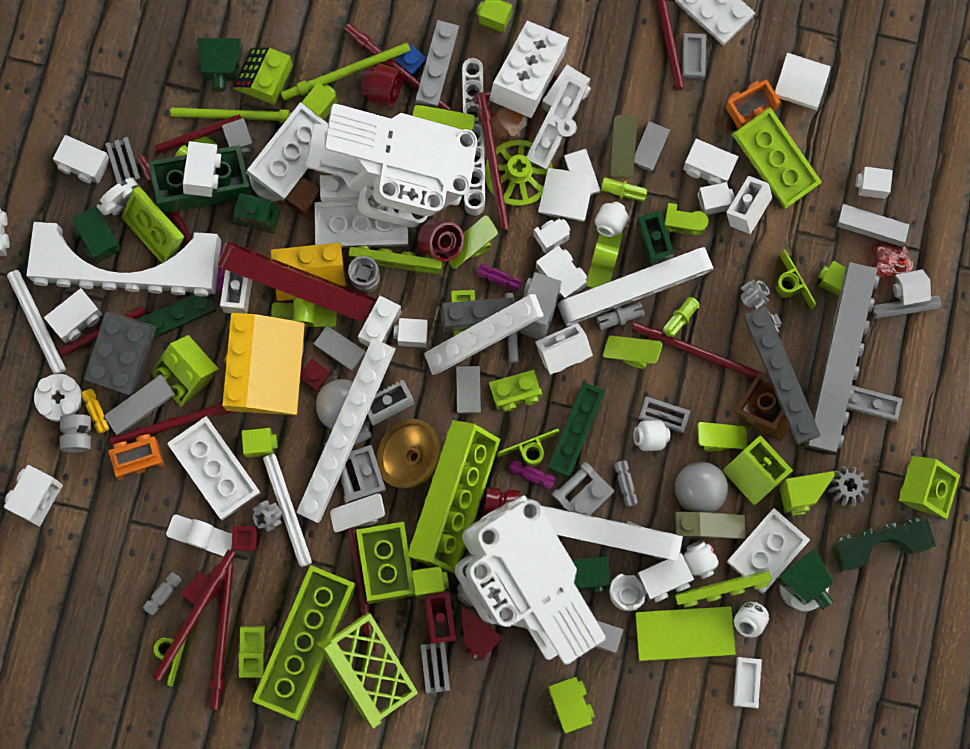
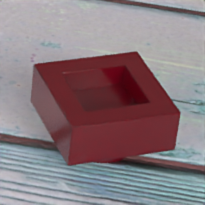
M312 358L302 370L300 380L318 392L331 375V371Z
M233 526L231 550L256 551L258 528L256 526Z

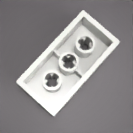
M527 21L493 82L489 101L532 118L564 56L569 38Z

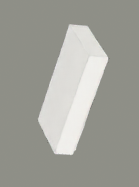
M583 149L564 155L568 171L594 176L590 196L600 193L587 150Z
M736 658L733 706L758 708L762 659Z

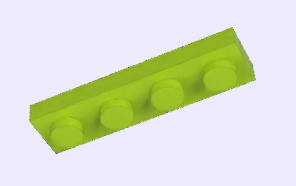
M357 245L356 248L350 247L349 250L350 262L356 257L368 256L374 259L377 266L439 275L442 273V261L428 255L418 257L412 252L397 254L385 248H380L379 251L370 250L369 247L364 245Z
M765 570L676 593L675 597L678 605L683 604L684 607L697 605V600L707 598V601H714L722 598L721 594L730 592L731 596L744 593V588L754 586L755 590L768 587V582L772 581L770 570Z

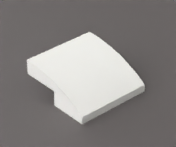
M787 53L775 89L776 95L780 99L817 110L830 66Z
M548 168L538 213L584 222L594 176Z

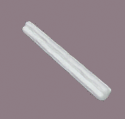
M14 270L8 273L7 277L54 374L64 372L66 368L20 272Z
M275 454L267 455L263 460L298 563L301 567L308 566L312 563L277 458Z

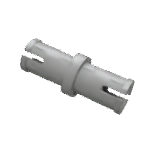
M641 302L622 309L618 307L613 312L596 316L597 324L600 323L599 329L602 331L617 324L622 326L626 324V321L645 316L644 309H641L643 307Z

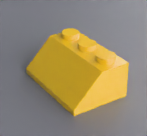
M341 242L271 250V257L275 260L346 287ZM276 289L278 302L298 298Z

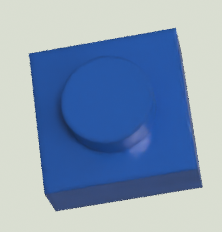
M410 44L411 51L399 55L395 61L414 76L426 63L427 58Z

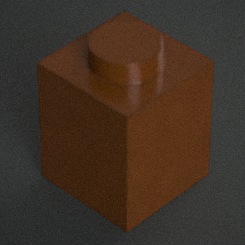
M301 177L285 198L287 205L306 218L314 208L315 202L320 200L319 184L312 179L307 181Z

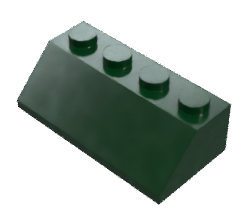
M240 145L217 149V154H221L220 168L215 169V175H219L218 187L213 189L212 197L183 193L187 155L148 161L156 206L165 214L236 201L241 193L249 195L250 186Z

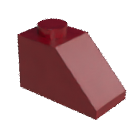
M449 592L424 595L430 644L456 640Z
M464 606L461 609L464 644L468 648L466 653L476 661L479 658L484 661L502 637Z

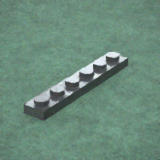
M767 307L744 314L743 318L796 444L799 445L820 437L821 434Z

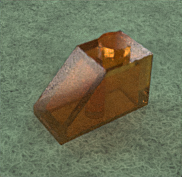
M502 106L492 115L490 120L492 133L500 143L508 139L512 142L522 134L520 130L527 125V116Z

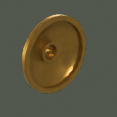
M418 419L403 420L392 426L382 438L377 451V464L382 478L388 484L400 489L414 488L425 482L432 475L439 461V437L429 424Z

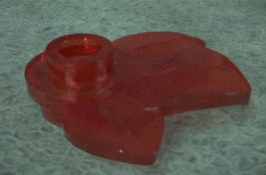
M878 243L872 246V252L878 260L871 266L878 268L876 275L887 278L892 275L912 271L913 261L908 256V248L905 244L903 247L895 244L890 246L885 243ZM898 263H904L905 265L900 266Z

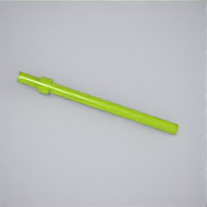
M407 42L308 82L304 80L297 83V86L281 92L284 101L300 94L304 96L309 94L310 90L318 82L322 85L331 83L411 51Z
M171 107L170 114L171 117L227 119L240 114L244 120H266L285 123L292 112L290 110L271 112Z

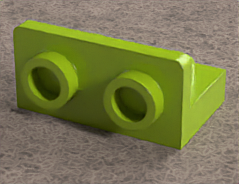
M534 370L489 382L497 411L502 409L503 412H508L516 409L518 404L532 405L539 402V398H542V390L539 388Z

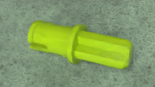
M604 177L601 192L618 195L621 199L626 197L643 202L647 195V189L627 184V181L620 182Z
M688 297L679 310L673 312V317L663 328L666 336L674 337L683 325L689 323V318L700 306L696 299Z

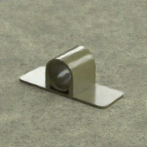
M617 115L614 117L611 137L612 177L632 178L634 175L636 116Z

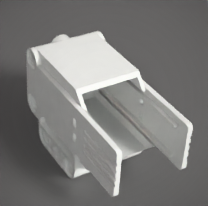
M334 104L331 107L328 126L316 123L312 127L306 167L343 177L349 188L360 190L358 209L362 215L415 228L423 223L428 216L442 211L449 205L458 206L462 196L467 193L470 188L474 168L477 138L470 130L457 129L403 113L390 119ZM368 199L374 202L375 208L369 206ZM412 213L418 214L419 219H415Z
M525 495L488 513L464 531L462 539L470 555L456 564L455 575L483 621L502 626L514 624V626L528 629L546 659L550 660L559 655L565 664L571 663L605 640L604 633L574 584L577 569L538 502L527 500ZM465 565H467V567H466V576H467V577H465L464 574H463V568H464Z

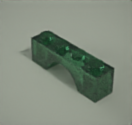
M914 517L905 520V525L898 526L896 522L883 526L884 530L875 532L873 528L860 532L861 536L852 538L851 534L837 538L838 542L833 544L832 547L840 573L867 565L870 551L876 544L881 542L897 544L908 555L936 547L929 520H920V517Z

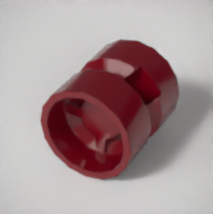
M487 488L485 515L519 498L520 491L507 489L505 493H502L501 489Z

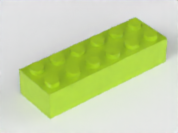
M452 420L413 540L410 544L408 557L431 568L441 566L442 571L455 574V566L462 560L466 547L462 539L463 533L474 523L501 439L476 424Z
M310 565L254 695L253 702L300 721L326 660L318 643L324 639L329 640L337 634L356 589L355 583Z

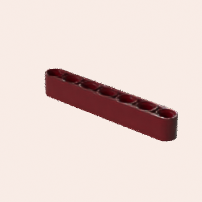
M226 242L218 261V266L225 270L364 323L377 302L376 299L234 243Z

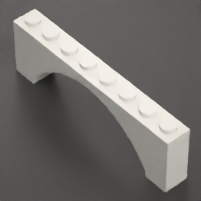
M34 222L26 276L36 285L47 286L48 283H56L60 287H70L71 284L85 289H93V286H102L105 290H116V287L125 288L126 291L139 292V289H147L150 293L160 294L162 291H171L175 295H185V292H191L201 297H207L208 294H215L218 261L221 249V239L217 234L194 232L193 239L186 247L166 262L144 271L117 273L99 269L79 258L67 245L62 236L63 230L57 223Z

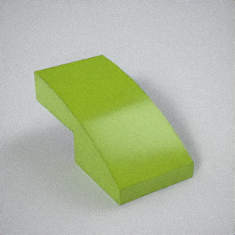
M241 626L239 678H262L265 661V626Z

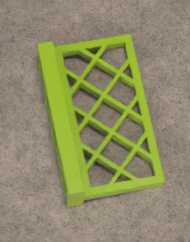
M370 613L365 614L329 640L324 639L318 643V646L362 718L370 727L375 728L378 726L382 718L418 694ZM368 621L372 627L370 637L358 636L360 626ZM344 637L352 638L350 651L341 650L337 642ZM357 639L369 641L366 654L354 653ZM373 642L383 645L382 657L370 656ZM353 656L365 658L362 672L352 669ZM369 659L381 661L378 674L367 673ZM385 662L395 665L394 677L383 676ZM365 676L377 678L374 691L365 690L363 687ZM381 679L392 681L390 694L379 692ZM397 682L405 683L410 690L402 696L394 695ZM377 696L387 697V707L379 712L375 706Z

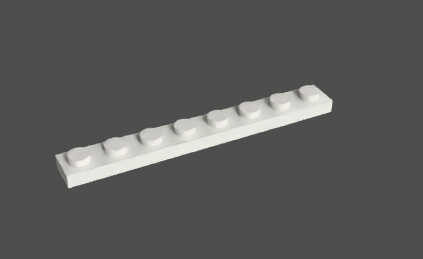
M372 338L296 513L317 523L321 521L396 348Z

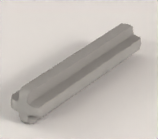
M931 296L929 301L903 305L901 301L878 304L873 306L872 314L874 318H882L939 309L941 307V299L939 296Z

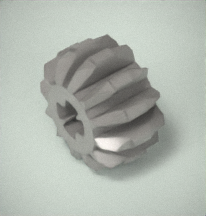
M846 466L841 468V473L835 471V476L829 483L835 487L830 488L828 492H836L837 495L833 498V501L836 502L841 498V506H846L849 501V504L853 507L856 505V500L863 502V495L869 493V490L863 487L869 484V481L861 480L864 472H860L858 475L855 474L856 467H852L848 471ZM847 482H850V487L853 488L850 491H847V486L844 485Z

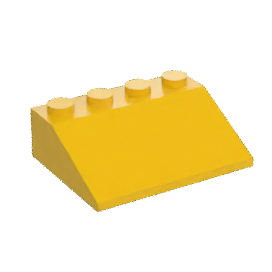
M231 313L223 407L226 411L297 415L304 322L257 314Z

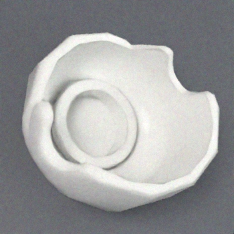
M619 574L612 580L609 594L615 607L624 611H633L640 608L644 603L646 590L642 582L635 575Z

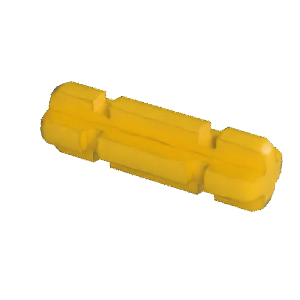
M87 389L83 391L81 396L84 402L87 403L86 408L92 422L95 423L96 431L99 434L107 432L109 425L104 420V413L99 401L96 400L97 397L94 390Z

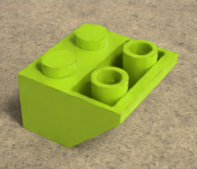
M187 335L170 343L150 373L154 378H157L159 375L165 378L175 393V396L172 398L181 407L211 381L219 368L192 338Z
M761 435L722 470L754 506L793 471Z

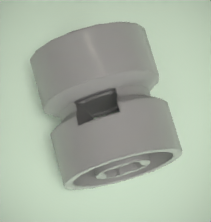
M360 256L352 260L348 269L352 287L360 293L374 291L380 282L377 263L368 256Z
M80 414L61 416L60 431L63 432V435L60 436V451L72 453L90 451L91 436L87 433L91 431V417Z

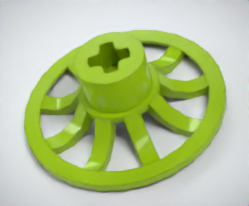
M512 140L495 148L496 155L501 152L508 162L504 165L498 164L499 171H505V174L500 177L501 184L508 179L510 180L504 194V201L508 205H529L538 201L542 196L544 186L535 181L532 174L546 175L547 169L532 167L534 162L523 156L524 146L531 148L532 142ZM519 145L518 155L513 157L505 149ZM487 159L485 181L490 192L494 195ZM525 182H528L539 192L535 196L528 198ZM516 184H519L522 200L509 199Z

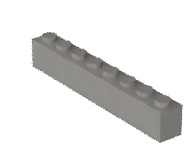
M852 262L846 265L813 411V418L821 435L816 439L807 441L805 447L835 453L837 449L842 448L844 435H841L842 426L847 425L849 412H846L847 404L852 402L854 389H851L852 381L857 379L859 373V366H856L858 357H862L864 344L861 341L863 334L866 335L869 328V321L866 318L874 305V298H871L873 289H877L879 283V276L876 275L878 268Z

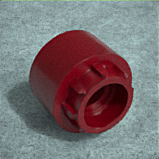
M383 64L369 67L362 80L361 91L363 95L368 96L369 102L392 108L396 104L401 92L403 71Z
M432 218L425 222L419 230L418 245L420 250L425 255L443 262L451 261L459 255L463 248L464 235L461 228L455 223L441 218Z

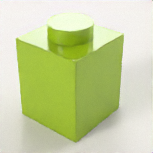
M501 0L481 1L476 12L479 15V24L504 33L512 15L513 5Z
M318 82L302 101V104L324 120L331 112V107L337 104L338 101L333 88L329 85L323 86Z
M832 261L829 267L825 265L819 274V278L822 279L819 286L839 296L846 267L835 261Z
M270 428L242 431L243 454L246 458L274 454V448H278L277 434H273Z

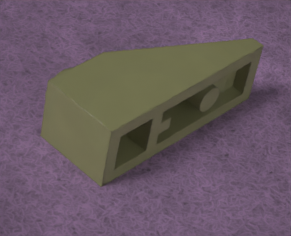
M676 512L673 516V532L676 535L683 536L682 540L745 539V515Z

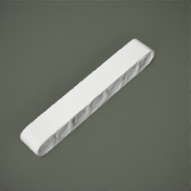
M470 58L464 62L462 67L463 113L466 114L479 112L478 104H475L473 97L467 93L471 90H475L478 93L483 92L482 63L478 59ZM470 69H476L478 73L475 75H470L467 73V71ZM478 117L475 119L472 132L479 135L475 155L480 159L474 162L472 177L479 178L480 182L470 184L469 190L464 194L465 210L473 216L481 214L485 208L484 135L482 123L479 122ZM471 199H478L481 203L478 206H471L468 202Z
M705 247L564 299L557 303L565 325L569 326L711 272L714 268Z
M541 506L556 535L672 560H678L683 536Z

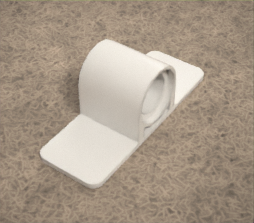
M374 494L334 508L330 511L334 531L340 532L352 527L378 523V518L384 517L385 511L381 495Z
M179 515L172 517L166 533L172 539L224 556L228 549L231 550L232 547L231 533L214 528L205 522L196 519L191 520Z

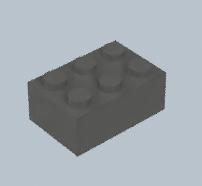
M105 312L84 380L128 395L135 394L157 327L115 312Z

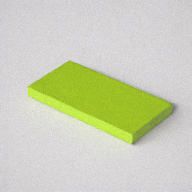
M770 107L732 134L764 182L769 183L771 192L783 209L788 208L822 183Z
M731 606L635 613L639 661L736 655Z

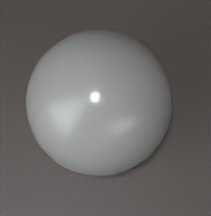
M337 379L331 381L320 390L317 396V415L320 421L331 430H333L353 384L351 380Z
M691 463L684 467L676 478V498L679 504L688 512L712 513L719 509L726 500L728 493L726 477L717 466L711 463Z

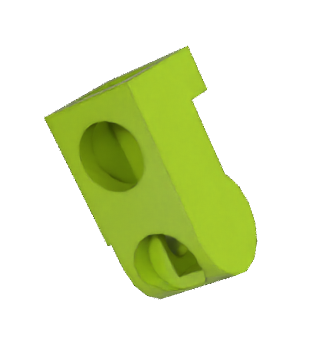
M668 203L664 223L668 232L701 235L705 232L708 225V217L701 211L693 213L677 211V204Z

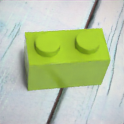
M441 566L412 571L417 600L424 599V595L443 593L445 589H449L447 572H442Z
M574 677L548 687L564 734L593 724L591 719L595 718L591 704L586 705L583 695L587 693L582 681L578 682L577 678Z

